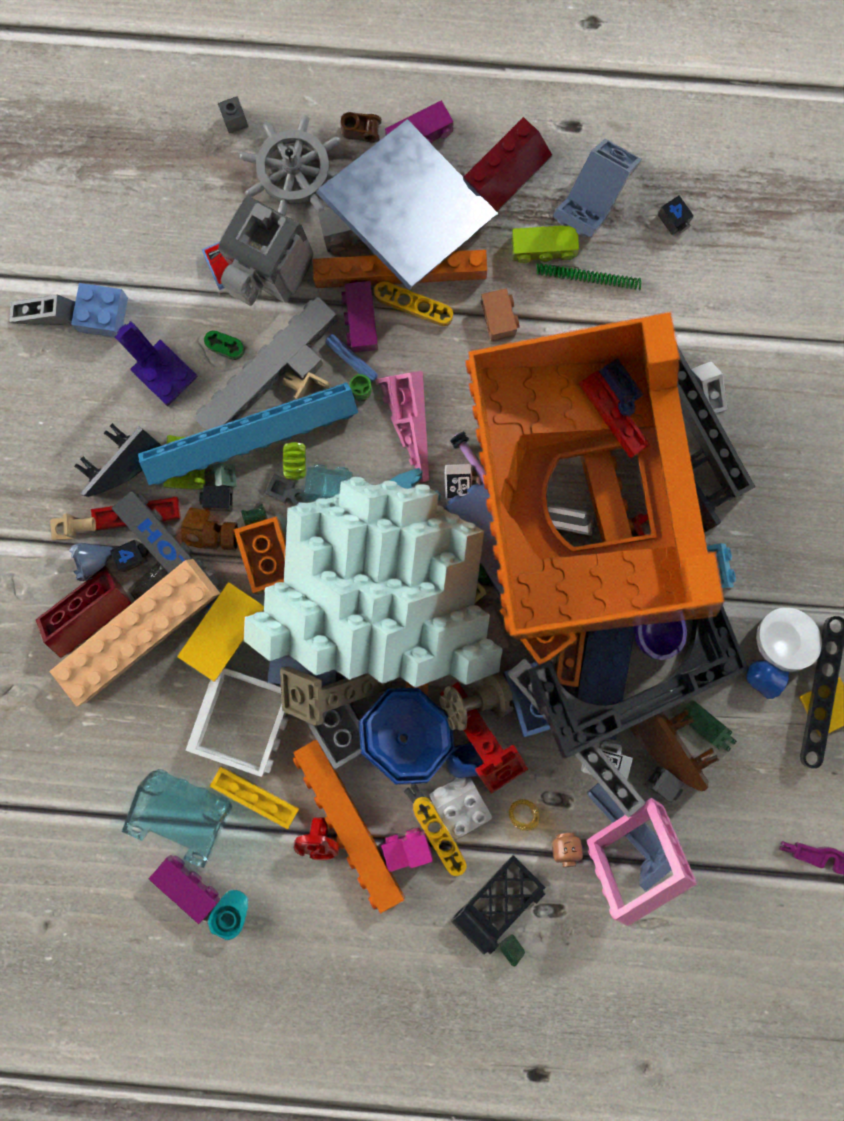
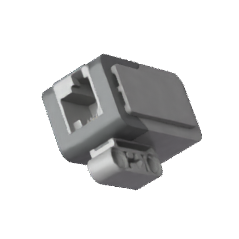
M246 196L238 206L219 243V251L229 264L222 274L221 283L231 296L249 306L255 303L262 290L287 303L291 295L296 293L312 264L314 255L302 225L256 199Z

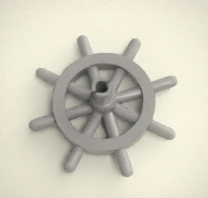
M307 115L301 117L298 130H285L276 133L269 122H264L263 129L269 136V139L262 145L258 155L242 152L239 155L242 161L256 163L257 175L260 180L259 183L247 189L245 195L253 197L265 190L272 198L280 201L278 212L286 215L288 204H300L307 201L311 202L316 212L323 211L324 207L317 197V190L338 174V172L330 171L327 152L341 143V139L334 137L322 144L315 136L307 133L309 117ZM295 143L294 147L289 146L290 150H288L287 146H284L285 144ZM303 144L312 149L311 152L300 158ZM277 149L283 159L270 158V156ZM319 157L320 168L306 166V164ZM266 166L281 169L267 177ZM303 174L317 178L309 185ZM286 177L283 190L274 185ZM294 180H297L302 190L292 191Z

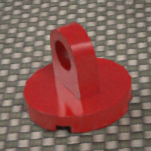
M315 817L311 823L310 835L296 837L293 849L302 857L308 854L313 860H331L338 855L339 844L327 837L328 825L325 818Z

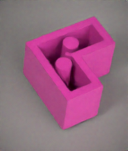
M416 827L406 831L407 834L398 837V834H394L385 838L386 842H382L381 847L389 872L407 866L414 868L433 862V854L424 830Z

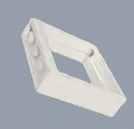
M225 667L215 682L210 680L185 751L263 777L266 772L270 773L274 762V760H271L273 751L277 752L281 739L278 738L281 730H285L288 722V717H285L286 712L282 711V704L260 766L201 746L225 675L281 694V686L267 683V681Z

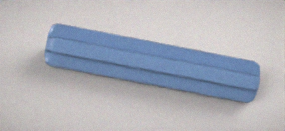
M331 334L326 339V345L355 371L367 376L371 383L377 379L378 374L334 334Z

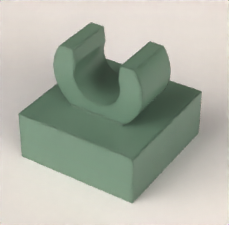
M221 463L214 465V469L210 471V474H215V482H211L212 486L237 487L234 465Z

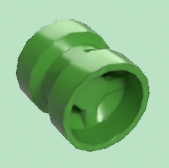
M362 374L356 375L351 379L350 388L354 399L358 401L368 399L372 392L370 379Z

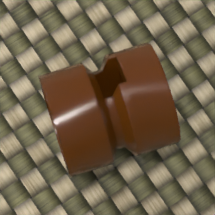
M205 521L202 534L203 548L217 550L218 547H221L222 550L235 551L238 542L234 529L238 528V523L224 522L220 525L218 521Z

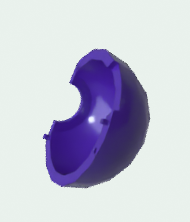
M685 620L634 626L636 645L650 658L662 661L670 659L678 652H681L685 645L687 636Z

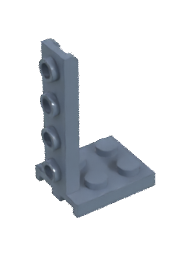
M599 783L587 792L588 797L612 823L625 815ZM643 823L626 834L625 837L647 859L641 865L639 885L646 892L672 869L659 837L646 823Z

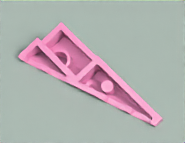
M423 371L376 379V385L381 387L384 394L382 399L384 403L389 405L393 416L390 418L402 446L407 447L410 454V464L414 465L415 469L420 468L423 472V478L419 482L429 481Z

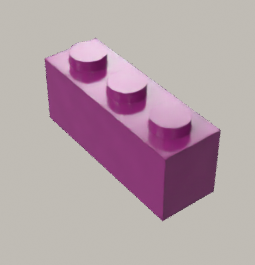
M441 100L385 128L386 136L408 119L432 144L433 141L439 138H447L453 132L454 121Z
M371 281L345 284V291L341 292L343 305L347 304L348 312H344L345 326L349 325L350 333H346L347 346H351L354 353L378 350Z
M170 855L148 879L196 923L200 924L219 902V893L213 887H207L201 882L202 878L195 871L190 872L184 867L185 863L181 858Z

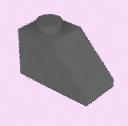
M658 766L645 783L646 786L669 802H672L673 799L676 801L683 792L681 788L684 784L668 770Z

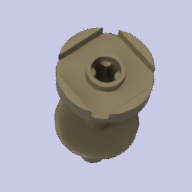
M499 672L483 679V687L474 690L473 696L463 699L454 687L448 686L445 688L444 695L440 696V703L442 708L446 709L448 724L452 730H464L467 726L466 712L478 709L480 712L491 709L498 717L512 713L513 706L509 707V701L513 700L511 689L503 676L498 677L497 674Z

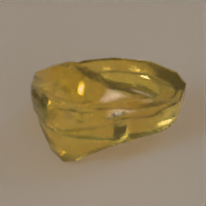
M519 799L513 802L509 809V818L517 829L529 831L538 827L540 814L534 803L526 799ZM518 805H527L532 810L533 819L530 823H520L516 820L514 810Z

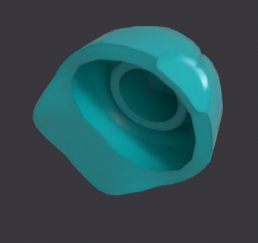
M230 890L219 900L208 920V926L212 934L225 940H231L239 935L245 923L249 904L248 898L243 892Z

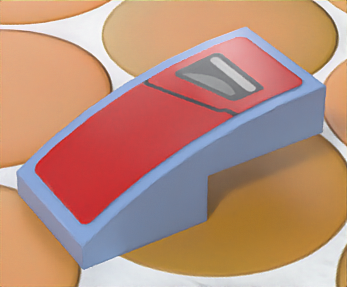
M220 242L202 249V252L219 290L225 288L221 283V277L229 264L219 251Z

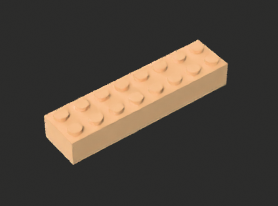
M194 559L185 560L49 672L76 707L87 703L218 597L220 592Z

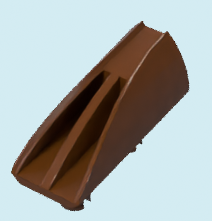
M687 709L671 719L667 718L664 712H661L629 728L645 750L664 769L698 791L708 789L709 781L703 774L702 769L719 761L717 755L708 758L714 753L713 748H710L696 758L690 754L677 734L678 730L694 722L692 717L682 720L689 713Z

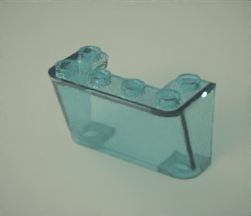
M157 769L150 772L138 785L121 832L142 841L152 831L190 848L185 854L184 860L205 868L231 812L232 804L226 797L212 794L203 787L194 786L185 779L176 778L165 770ZM132 827L139 828L142 831H135L132 829ZM193 855H200L203 859H198Z

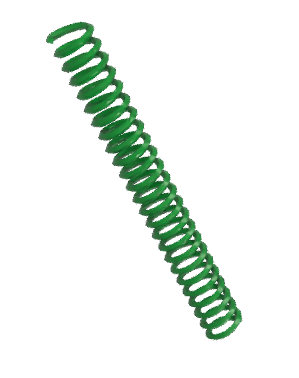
M537 263V275H539L541 270V276L544 275L545 271V276H548L549 273V276L552 277L554 271V278L558 272V278L562 274V278L564 279L566 275L568 280L571 273V280H573L575 274V281H577L578 276L579 281H582L584 274V282H586L588 275V283L592 277V283L595 282L596 278V284L599 283L601 276L600 284H603L605 278V286L608 279L609 286H611L614 277V287L617 279L618 287H620L622 280V288L625 285V281L626 288H628L631 280L630 289L633 288L635 281L634 289H637L639 282V291L641 290V278H638V280L636 277L632 278V276L624 278L623 275L620 277L619 274L617 276L613 274L611 277L610 273L608 276L606 272L603 274L596 271L594 274V271L590 273L589 270L586 272L585 269L583 271L579 269L577 272L576 268L573 271L572 267L569 270L568 267L564 268V266L560 270V266L556 268L555 265L552 267L550 264L547 267V264H545L543 267V263L540 266Z

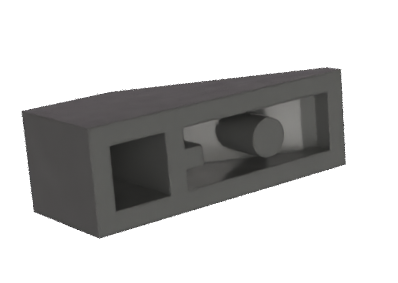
M58 294L11 301L9 322L13 324L40 325L71 324L75 301Z

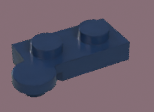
M617 358L604 366L599 372L620 400L618 402L620 413L624 416H630L635 412L634 402L644 394Z

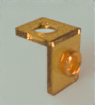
M189 508L181 525L182 542L184 541L191 547L203 548L204 522L208 521L210 517V511ZM193 534L197 536L198 541L189 540L187 535Z

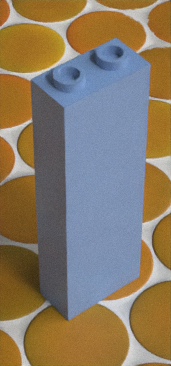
M477 483L467 489L468 493L462 497L457 495L450 499L446 510L458 515L459 518L466 522L475 524L477 528L484 531L480 565L501 598V594L505 593L504 587H502V584H499L497 570L501 569V565L495 559L493 546L497 545V540L492 536L490 522H493L494 519L491 513L488 512L486 498H490V494H488L484 484L479 486Z

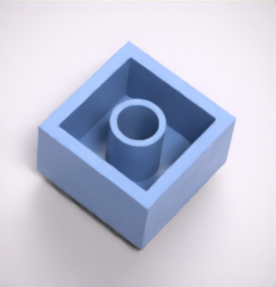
M79 283L71 325L80 333L115 337L119 328L124 324L128 296L122 289Z

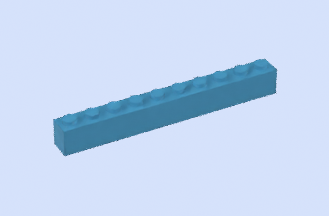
M346 382L139 453V463L149 485L162 484L169 478L175 476L182 477L189 471L205 469L209 464L215 462L222 463L235 455H245L253 449L266 448L273 442L279 440L286 441L293 435L309 433L316 427H326L334 421L349 419L358 413L352 390Z

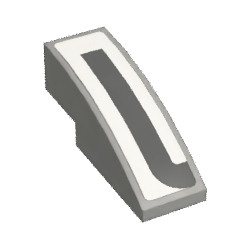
M548 505L550 518L559 533L592 537L595 514Z

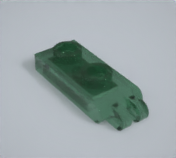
M691 700L683 709V711L687 709L689 713L682 720L692 717L694 722L688 724V726L718 750L721 747L727 752L732 749L725 743L726 740L733 745L736 744L737 741L730 736L733 732L694 700Z

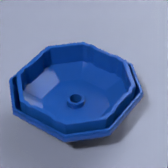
M388 688L359 721L361 754L395 785L428 783L455 750L453 730L448 724V715L419 688ZM400 735L406 738V742L400 740Z

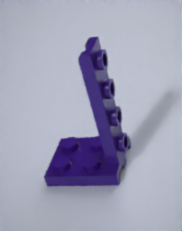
M130 321L119 328L115 336L116 340L137 361L130 370L168 407L198 377L197 374L161 339L153 346L133 322Z

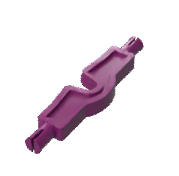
M784 841L781 842V845H783L780 846L781 851L792 853V857L808 862L819 868H824L827 860L833 857V872L844 875V853L826 846L815 848L796 842L795 845Z

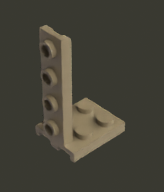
M288 666L280 668L282 711L315 726L323 724V712L392 688V680L381 683L368 673L322 686L321 680Z

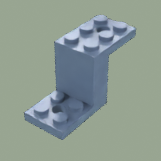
M604 139L591 150L567 199L556 208L553 217L557 218L560 224L575 228L579 235L592 237L606 221L629 176L638 167L642 159Z

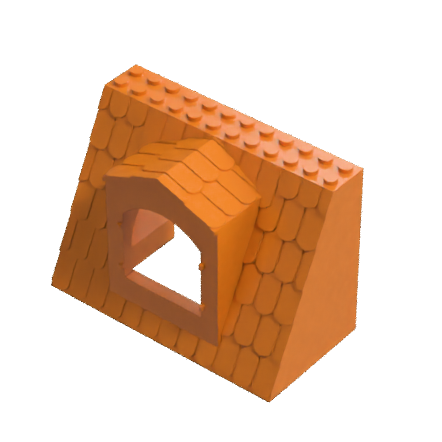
M671 312L468 351L469 360H465L467 373L470 374L471 381H473L469 383V390L474 403H476V405L472 406L474 419L477 420V424L480 427L476 429L478 443L483 448V451L479 452L481 465L484 466V470L487 473L483 475L484 487L487 489L488 494H490V498H486L488 512L491 513L494 519L493 522H490L492 536L497 540V545L493 546L494 555L501 565V569L497 570L499 584H502L505 592L501 594V602L503 608L508 612V617L504 618L506 632H509L515 639H525L716 617L724 603L715 552L708 553L677 387L679 353ZM618 358L644 394L634 402L635 412L630 416L650 444L640 451L637 456L651 534L573 547L560 535L552 523L547 504L548 485L552 472L560 459L623 449L579 386L582 380Z

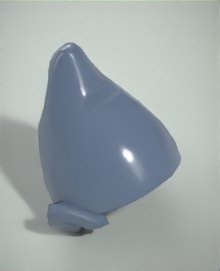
M87 543L72 545L69 552L72 553L71 557L74 558L77 570L74 571V574L77 576L76 579L84 582L89 576L102 569L112 556L110 550H113L114 546H100Z

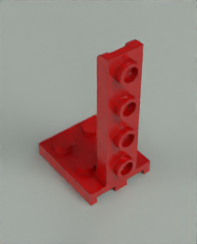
M459 682L452 685L462 699L468 697ZM477 709L466 712L467 726L463 731L484 762L475 771L492 794L527 771L528 768L514 744L505 750L502 749Z

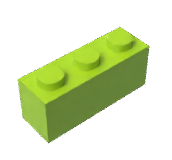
M561 225L512 229L513 261H518L519 263H528L531 260L548 262L556 258L567 261L572 260L578 255V233L571 226Z

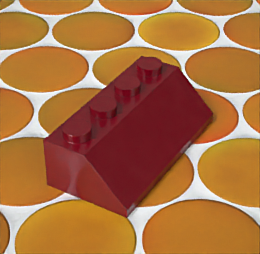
M522 117L464 176V179L497 212L552 157V153L540 132Z
M104 566L36 619V623L43 643L62 658L66 654L71 653L84 640L89 639L102 626L107 625L111 619L124 611L132 603L124 588L111 571Z

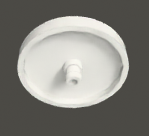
M794 608L773 610L758 625L756 641L760 653L766 661L783 671L797 672L804 670L812 665L821 653V633L816 623L800 610Z

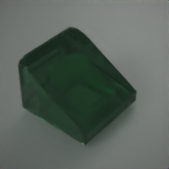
M511 934L501 941L499 946L512 967H515L524 956L525 950L516 937Z

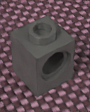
M238 96L218 103L229 134L249 127Z

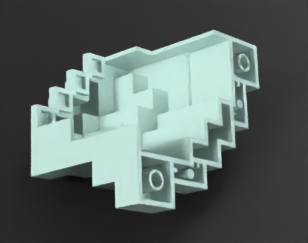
M352 477L350 480L342 481L340 494L332 498H320L311 503H299L297 506L288 508L284 582H278L272 586L265 587L264 612H256L254 615L245 617L244 641L269 661L290 655L315 675L336 669L348 679L368 673L379 682L385 683L401 677L416 688L447 675H452L467 685L499 672L502 648L492 640L487 639L490 614L483 611L479 606L474 605L484 531L477 528L475 524L459 518L458 515L444 510L442 506H438L439 493L433 491L427 485L419 484L414 488L404 489L394 481H384L378 485H371L361 477Z

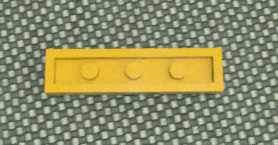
M220 766L209 786L286 829L290 828L300 809L223 766Z

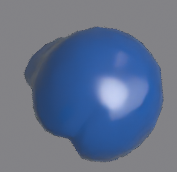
M758 660L749 666L746 679L765 698L774 699L780 696L781 692L786 688L789 672L777 668L766 660Z
M472 743L455 746V750L446 760L448 771L457 778L479 776L475 769L483 764Z

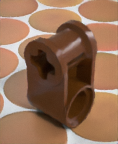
M346 112L340 119L341 133L343 137L349 140H361L369 143L378 142L380 139L378 130L382 119L375 114ZM347 124H354V125H355V126L352 127V128L346 127Z

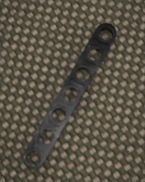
M840 616L827 618L823 625L822 649L817 659L800 753L801 763L811 769L819 768L824 761L844 649V618ZM832 620H837L841 624V629L837 633L830 629ZM828 642L836 644L837 651L834 654L827 652L826 645ZM826 663L833 667V673L830 676H825L822 672V667ZM822 685L829 689V695L826 698H821L818 694V689ZM819 707L825 711V717L822 720H817L814 716V711ZM815 729L821 733V739L816 743L810 738L811 732ZM809 752H814L817 755V762L813 765L806 761V756Z

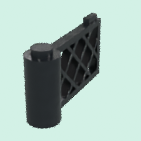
M512 855L473 898L454 915L451 923L483 955L487 952L492 954L499 946L497 941L533 901L537 904L545 895L543 890L546 887ZM513 862L520 868V878H507V868ZM523 872H524L529 878H523ZM495 881H504V894L492 895L491 885ZM507 881H520V894H508ZM523 881H533L538 888L532 894H523ZM509 897H520V907L517 911H508ZM479 898H489V911H478L474 906L475 902ZM492 898H504L505 911H492ZM483 914H489V921L483 916ZM492 914H505V924L499 930L492 925Z

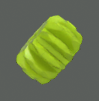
M285 443L283 447V474L286 479L298 480L304 479L306 476V448L303 443Z

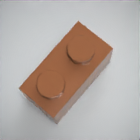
M507 288L481 294V305L490 341L516 336L517 328L520 325L518 316L513 315L514 300L512 294L508 295Z

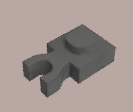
M274 474L265 494L283 503L290 499L297 506L301 502L296 501V496L298 494L306 496L307 491L293 489L294 482Z

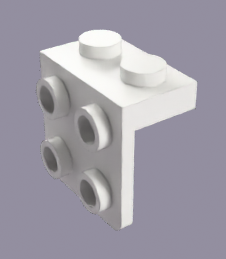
M471 777L456 778L429 794L436 811L453 839L460 838L492 819Z

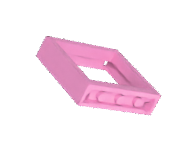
M653 798L647 800L646 804L629 818L624 815L586 840L589 847V856L596 866L595 873L603 885V895L610 905V914L615 921L626 926L633 924L697 884L664 806ZM651 819L674 876L629 904L624 905L604 848Z

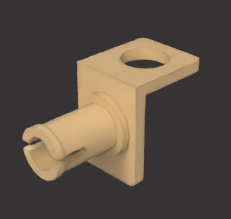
M288 372L285 374L288 379L283 378L282 381L283 385L297 391L295 399L308 396L315 383L326 389L333 387L328 381L310 372L307 373L304 380Z
M66 513L63 514V518L50 520L51 539L54 541L77 539V532L96 530L94 517L76 519L75 516ZM60 523H64V535H59L56 531Z

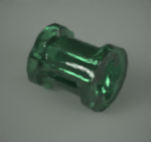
M263 504L248 511L245 509L241 510L245 526L268 519Z

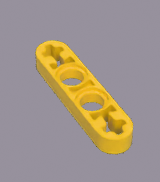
M379 282L375 286V298L382 304L439 326H448L453 321V310L446 304L389 282ZM384 288H387L388 293L394 296V301H391L392 296L388 294L381 297L379 290L383 291ZM401 295H407L410 298V302L407 305L398 303V298ZM421 303H427L430 306V310L426 313H421L418 310V306ZM433 307H437L436 312L440 314L446 311L449 318L445 317L444 320H441L440 315L434 313V317H432Z
M427 797L417 798L413 803L415 817L447 871L453 876L462 875L467 868V864L456 842L443 823L432 801ZM421 804L427 806V811L430 816L427 819L424 812L422 810L419 811V805ZM438 822L441 825L440 829L437 832H430L428 830L430 823ZM442 841H449L451 848L447 851H442L439 849V845ZM450 856H454L456 862L460 865L459 868L453 866Z

